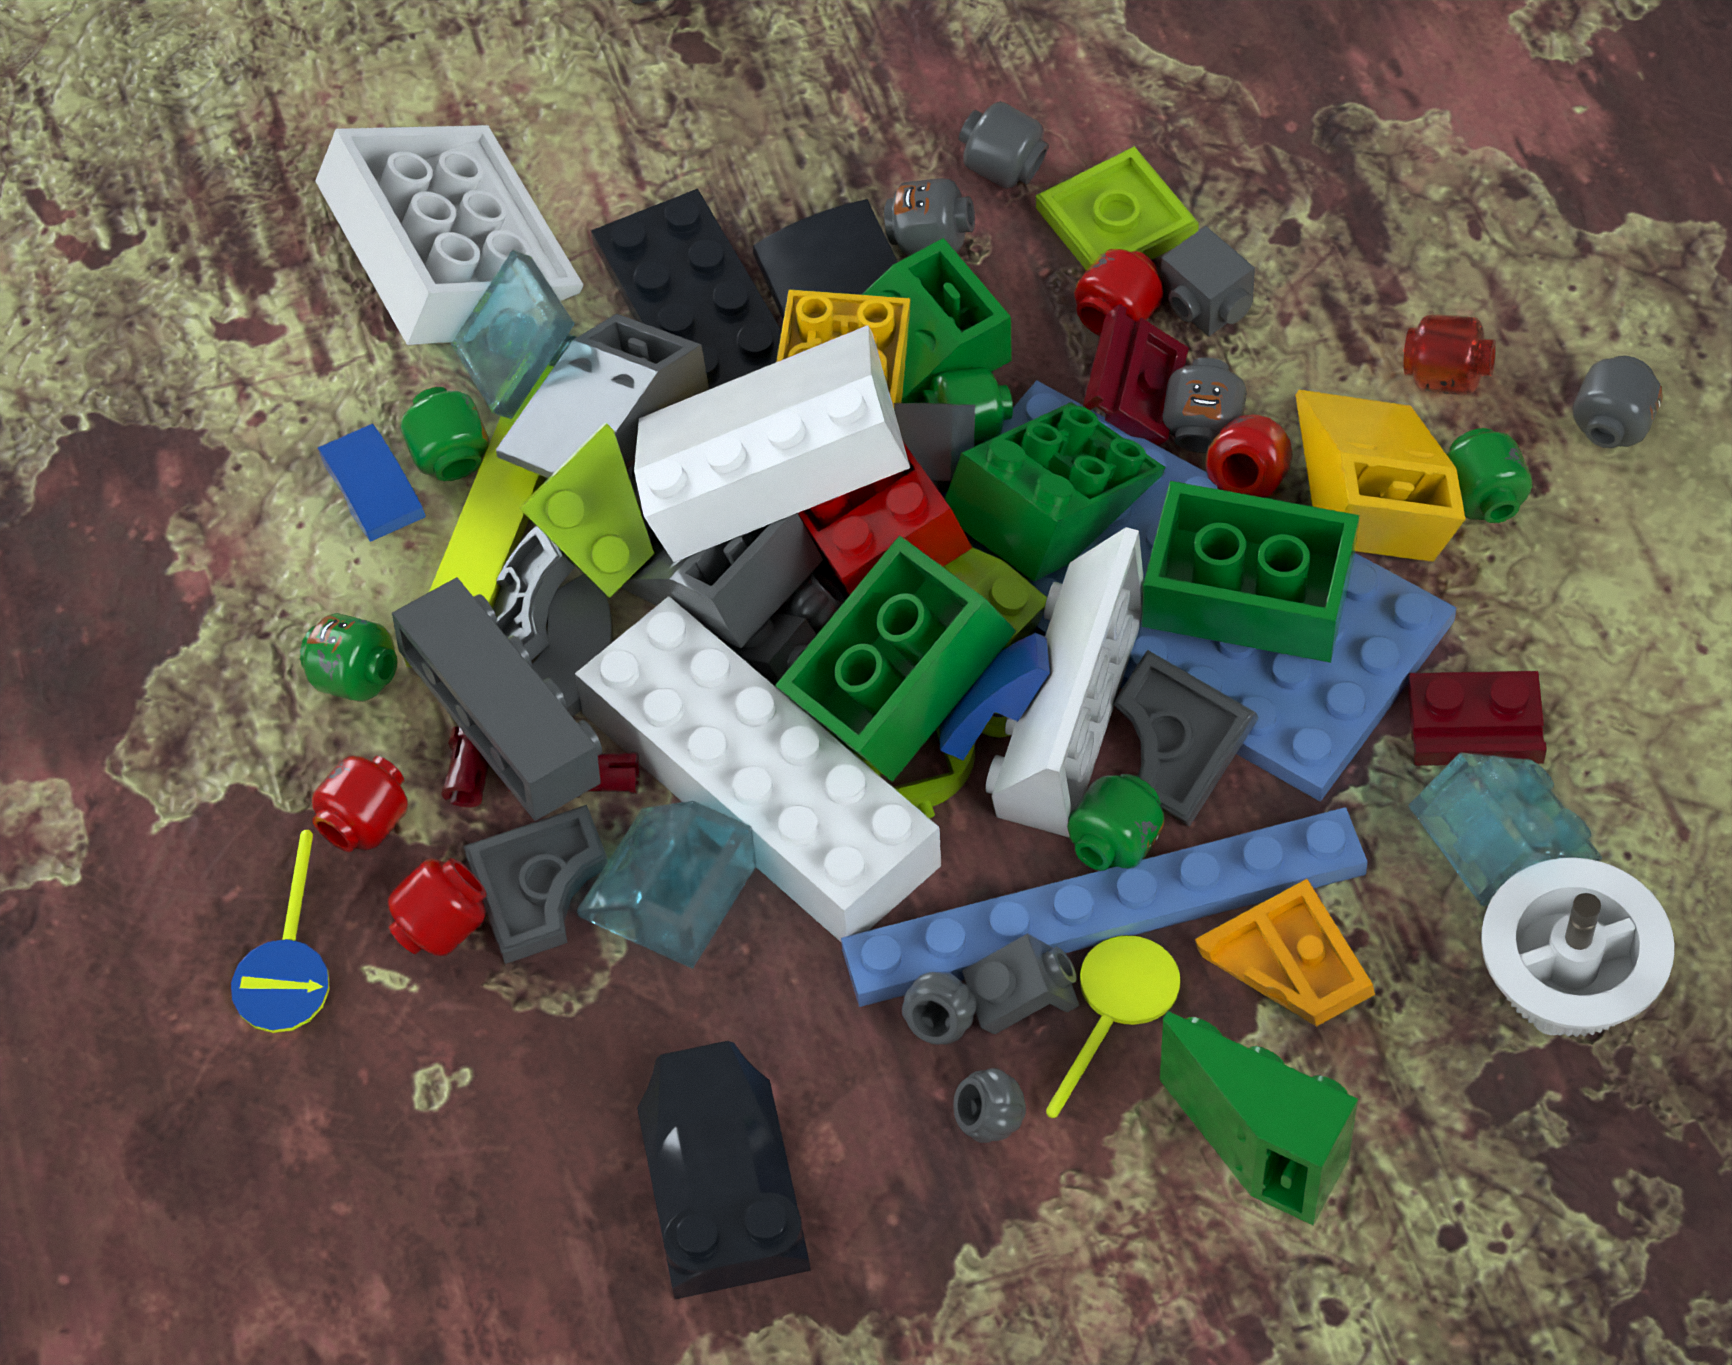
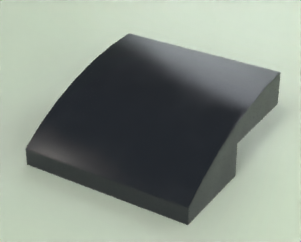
M868 199L844 204L806 217L769 235L753 246V255L783 320L789 290L862 295L892 265L897 263L896 257Z

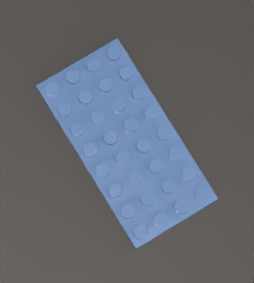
M1036 380L1014 406L1012 419L1004 420L1001 434L1070 402L1081 407L1083 405ZM1090 410L1098 417L1101 423L1124 439L1132 440L1141 445L1147 455L1166 468L1163 475L1079 556L1126 527L1139 530L1143 578L1145 580L1169 482L1175 481L1213 489L1218 488L1208 478L1207 472L1146 439L1131 437L1105 421L1104 416ZM947 492L941 493L944 499L946 497ZM964 531L973 548L1003 560ZM1355 553L1331 663L1142 627L1141 621L1120 688L1124 687L1146 651H1151L1256 712L1259 719L1236 754L1321 802L1408 685L1409 673H1416L1454 623L1457 607ZM1003 560L1047 597L1053 582L1063 584L1069 567L1068 564L1034 582ZM1044 614L1034 633L1045 637L1050 620L1045 619Z

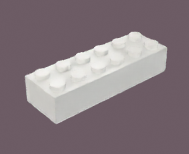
M670 596L575 673L583 714L628 754L638 752L640 765L840 942L843 937L869 931L941 867L939 826Z

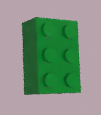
M1170 481L1143 584L1142 627L1331 663L1355 557L1360 515Z
M899 535L775 686L811 718L893 782L1017 631L983 596Z

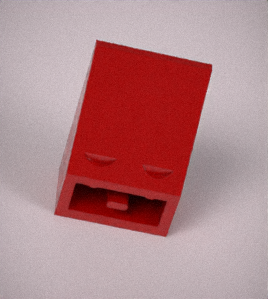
M905 443L904 447L910 465L909 469L798 513L804 526L849 594L855 590L899 535L942 567L972 549L952 509Z

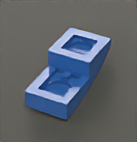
M373 423L318 447L324 467L343 493L352 517L370 542L426 517L423 507L406 475Z
M1034 633L998 653L939 725L941 751L964 760L994 712L1017 722L1019 721L1050 674L1046 637Z

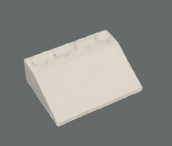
M488 125L346 128L335 130L315 182L407 345L460 342L580 294L583 287L582 281Z
M869 325L639 418L634 472L643 514L673 562L910 468L874 336Z
M1126 527L1071 561L1063 584L1053 582L1044 610V618L1050 620L1045 635L1048 645L1050 674L1019 721L1017 722L1007 717L1005 733L1012 735L1005 757L999 755L994 757L986 781V793L992 794L997 818L1070 838L1067 829L1069 816L1087 790L1114 707L1113 702L1117 698L1142 621L1144 578L1139 530Z

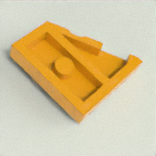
M1308 879L1299 882L1195 939L1198 951L1204 959L1316 1027L1375 995L1373 983Z

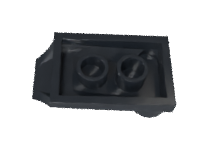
M731 1041L713 1043L658 1056L655 1060L647 1090L637 1110L674 1299L811 1271L801 1216L797 1206L770 1080L760 1073L744 1057L736 1044Z

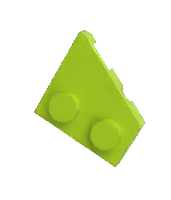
M604 423L519 507L608 598L654 554L614 430L607 423Z

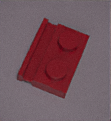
M1119 304L1105 315L1083 407L1092 410L1094 407L1106 413L1105 421L1131 437L1143 438L1160 446L1168 440L1170 432L1163 422L1168 380L1174 371L1185 367L1189 347L1142 317L1134 321L1126 315L1127 308Z
M1538 671L1409 673L1407 688L1411 735L1414 745V766L1544 764L1547 748L1543 735L1544 720Z

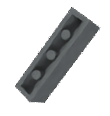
M458 577L392 612L399 652L534 821L601 784L598 756L602 754V746L595 731L585 720H581L578 723L567 711L566 701L556 683L549 677L542 680L532 668L530 656L522 642L514 635L507 638L500 630L496 615L484 596L478 594L473 597Z

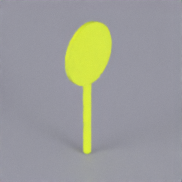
M1117 936L1097 944L1085 957L1080 972V987L1087 1003L1101 1015V1018L1046 1108L1048 1117L1056 1118L1113 1022L1130 1025L1148 1023L1163 1016L1175 1003L1180 988L1179 969L1173 957L1159 944L1138 936Z

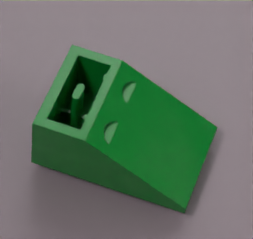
M944 238L892 265L862 294L910 298L902 403H919L920 392L928 389L931 379L936 373L972 367H984L993 372L1012 361L1011 316Z
M1070 402L962 452L945 500L952 509L963 531L1035 582L1075 560L1163 475L1166 467L1147 455L1141 445L1132 440L1124 439L1101 423L1092 411Z
M1167 1011L1163 1018L1161 1083L1250 1196L1314 1226L1349 1159L1358 1098L1349 1095L1341 1084L1331 1078L1321 1075L1310 1077L1286 1066L1278 1055L1266 1048L1259 1046L1247 1048L1222 1036L1215 1026L1203 1019L1196 1017L1185 1019Z

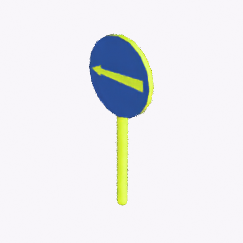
M303 830L300 834L283 939L267 942L251 950L238 964L231 981L232 1001L241 1018L255 1029L271 1033L293 1031L310 1022L323 1008L330 990L329 972L320 954L305 943L296 941L313 840V833L310 830Z

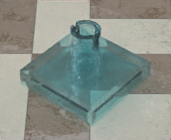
M512 250L451 345L491 412L512 419L547 365L555 366L571 342L577 337L568 334L575 323L533 258Z

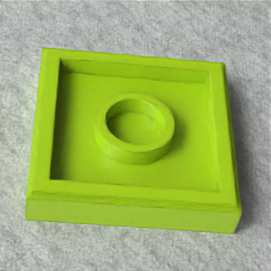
M1135 146L1036 195V209L1086 271L1101 254L1109 249H1125L1130 252L1138 251L1152 260L1174 249L1199 230L1198 221Z

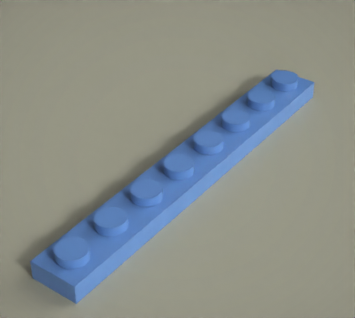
M1345 807L1144 859L1134 868L1126 869L1117 866L1104 871L1074 877L841 938L842 952L858 1005L862 1007L904 996L914 981L925 973L946 972L954 975L960 981L965 980L962 970L1027 933L1053 948L1059 947L1065 953L1095 946L1109 938L1126 935L1133 936L1260 903L1305 879H1308L1313 888L1363 876L1366 875L1368 862Z

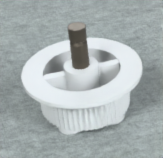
M1558 858L1531 865L1516 873L1499 888L1489 903L1484 916L1481 944L1489 974L1501 992L1507 997V1000L1511 1002V1007L1516 1008V1013H1521L1522 1018H1528L1529 1023H1533L1539 1031L1547 1035L1565 1034L1569 1037L1573 1034L1577 1037L1581 1034L1585 1037L1588 1033L1594 1035L1595 1032L1601 1033L1603 1029L1608 1030L1610 1026H1615L1633 1018L1649 1007L1659 996L1668 981L1673 966V932L1666 912L1659 901L1636 878L1621 869L1600 861L1583 858Z

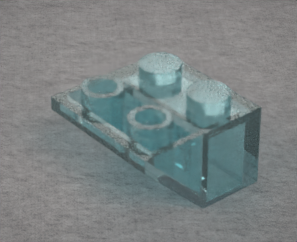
M1459 753L1408 805L1481 906H1488L1495 893L1508 879L1536 863L1558 858H1583L1600 861L1603 858L1589 840L1591 831L1587 824L1576 813L1562 805L1551 790L1554 787V783L1549 774L1540 765L1529 759L1523 760L1494 755Z
M695 801L642 808L578 908V917L693 969L757 865L752 827Z

